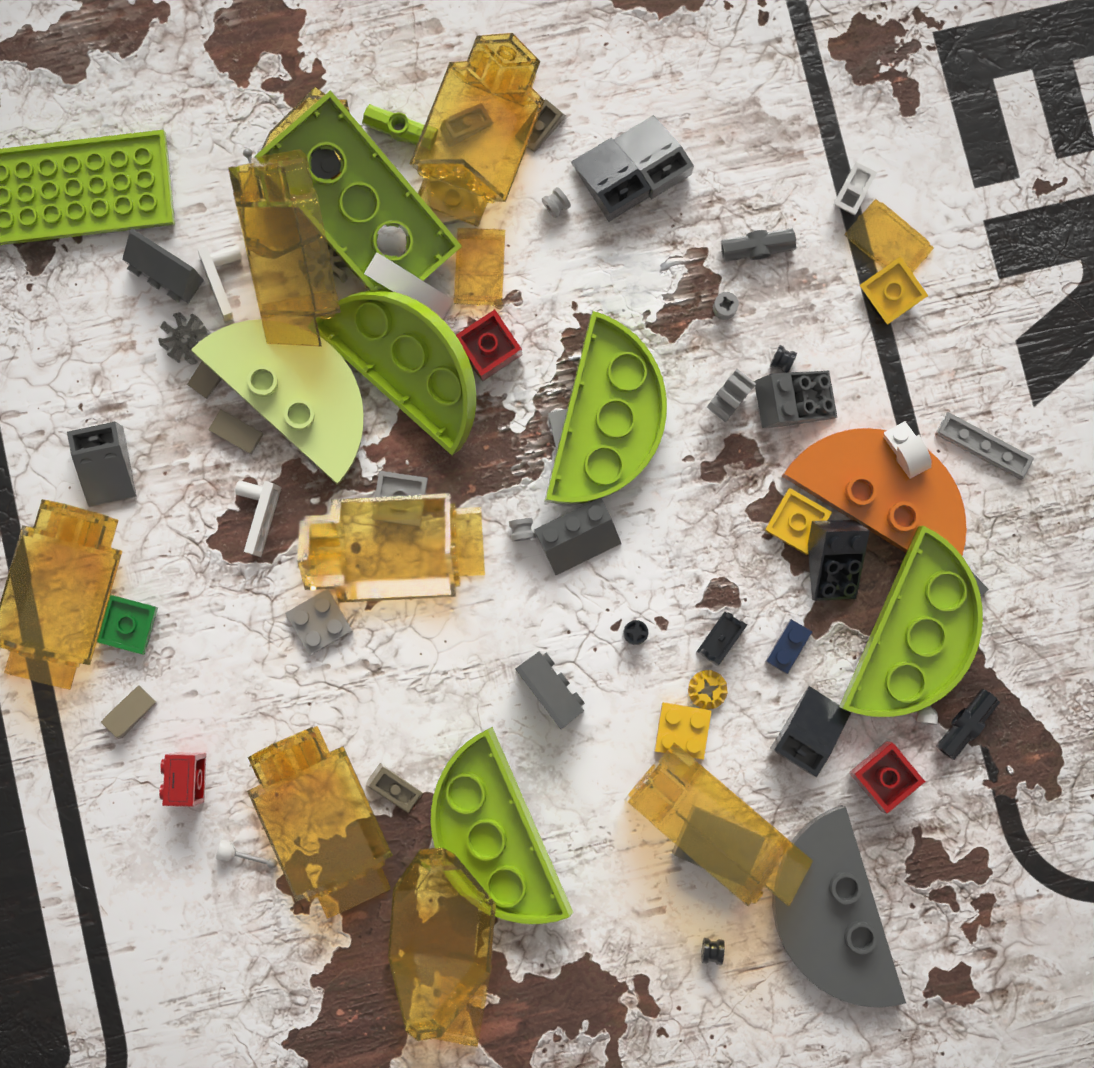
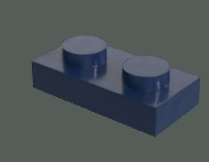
M790 619L765 662L788 674L812 631Z

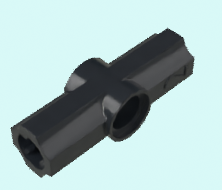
M981 689L967 708H963L951 722V728L938 742L936 747L943 754L955 760L968 742L974 740L985 727L984 722L993 713L1000 701L992 693Z

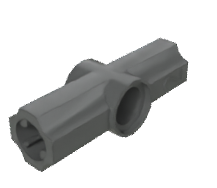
M793 228L773 232L757 230L746 234V236L721 240V252L724 262L745 258L760 260L771 256V254L796 250V236Z

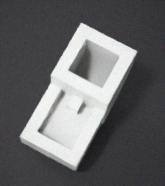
M855 162L833 205L856 215L877 172Z
M905 421L884 432L883 438L897 455L896 461L910 479L931 468V457L920 435L916 436Z

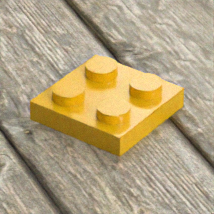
M901 256L859 285L887 325L928 297V294Z
M788 488L764 531L808 555V539L812 521H827L832 512L793 489Z
M662 702L654 751L704 760L712 710Z

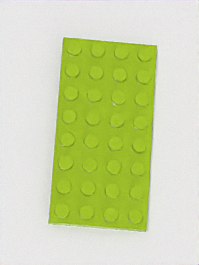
M164 129L0 148V245L175 225L167 138Z

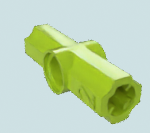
M369 104L363 114L362 125L388 134L396 141H406L430 150L434 143L437 132L435 128L411 120L403 113H393ZM397 124L405 125V127L402 130L398 131L394 129L395 125Z

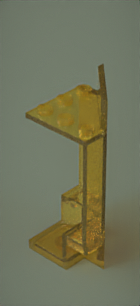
M513 33L478 35L467 61L449 62L409 163L417 170L418 175L424 177L418 194L430 209L479 227L487 203L506 202L545 101L532 88L541 61Z
M301 149L251 158L252 163L228 167L235 208L267 344L322 347L316 318L330 319L336 313H341L318 196L313 188L307 156Z
M450 493L331 499L330 515L305 516V520L300 521L297 563L304 589H335L338 603L456 597V587L461 586L460 576L485 575L481 507L456 508V503H451Z
M42 499L34 527L22 525L0 601V648L10 651L4 673L71 690L76 669L80 667V664H91L122 555V550L111 548L118 519L68 504Z
M318 726L275 742L248 756L260 785L247 792L295 901L306 898L308 902L318 897L328 919L391 889L381 867L386 865L384 860L393 855L344 746L329 752Z
M675 742L659 761L656 760L625 797L626 801L647 818L652 825L747 906L751 902L753 904L757 903L764 893L762 889L766 887L789 907L813 862L810 857Z

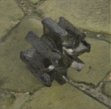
M181 312L174 313L173 317L176 318L178 327L174 329L166 321H163L160 328L166 334L170 333L172 336L164 339L159 338V345L166 351L172 348L167 355L175 362L180 363L182 355L185 354L184 359L190 365L196 364L198 361L195 359L191 349L199 343L198 341L210 335L211 332L205 326L199 329L203 322L196 315L191 314V318L186 325L187 318ZM187 334L190 338H186L188 341L183 343L181 339H185L183 336Z

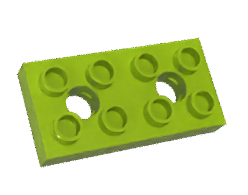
M331 90L254 157L257 163L368 290L391 291L364 274L376 252L423 281L462 247ZM315 150H334L340 156L341 174L336 179L317 178L312 173V156L310 155ZM382 226L400 227L405 232L406 250L400 257L397 258V255H383L377 248V238L379 235L377 233Z

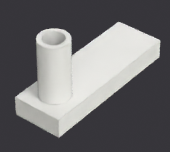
M236 245L210 254L207 246L199 248V257L224 322L233 320V312L216 267L242 259L240 250Z
M238 481L235 488L236 495L258 500L244 552L258 557L262 556L282 487L264 481L263 486Z

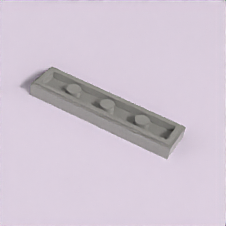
M950 412L945 414L935 433L937 436L1020 480L1024 479L1034 460V457Z

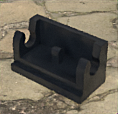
M724 611L696 652L716 666L720 665L747 627V624L736 619L733 614Z

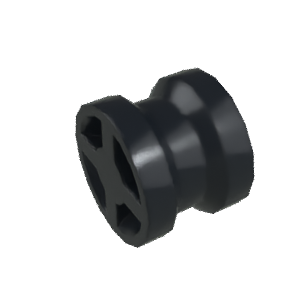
M779 345L769 367L780 368L783 373H788L794 363L797 352L787 351L784 346Z
M633 620L624 627L623 636L629 644L639 645L647 639L648 628L644 622Z
M703 938L701 963L715 962L717 965H723L724 940L711 941L709 938Z

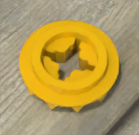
M703 670L691 678L688 694L691 701L699 708L715 709L724 703L728 694L727 683L721 674L713 670ZM704 679L709 686L718 685V688L712 691L713 700L707 694H698V692L705 688Z

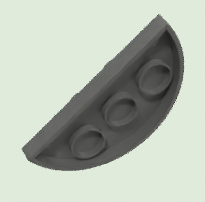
M846 806L835 807L820 814L804 826L790 842L780 860L774 879L772 898L773 915L778 935L788 956L808 980L827 994L841 1001L865 1007H891L905 1004V997Z

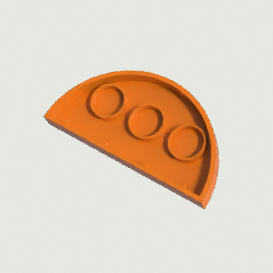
M857 428L831 434L815 442L799 454L782 474L783 478L851 520L857 521L872 533L905 553L908 551L918 526H925L945 538L956 548L961 556L963 555L967 530L966 514L960 491L953 477L942 462L928 450L931 457V468L910 479L896 461L897 455L883 438L884 432L887 430Z

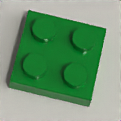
M109 594L95 642L145 655L158 607Z

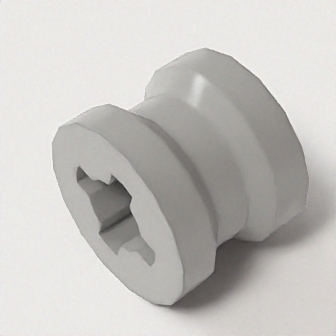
M558 187L553 189L551 195L541 198L545 208L554 218H557L563 209L571 207L570 201Z
M730 292L720 293L713 304L715 316L722 320L732 318L739 306L737 297Z
M532 518L516 519L508 522L509 527L512 529L511 541H524L535 538V533L531 529L533 524Z

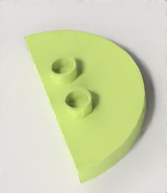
M258 319L238 322L223 327L205 337L191 349L193 354L334 483L339 485L352 467L358 454L363 434L364 413L356 379L348 364L333 346L320 336L301 326L278 320Z

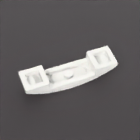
M377 252L364 273L391 291L409 296L434 311L442 320L454 301Z

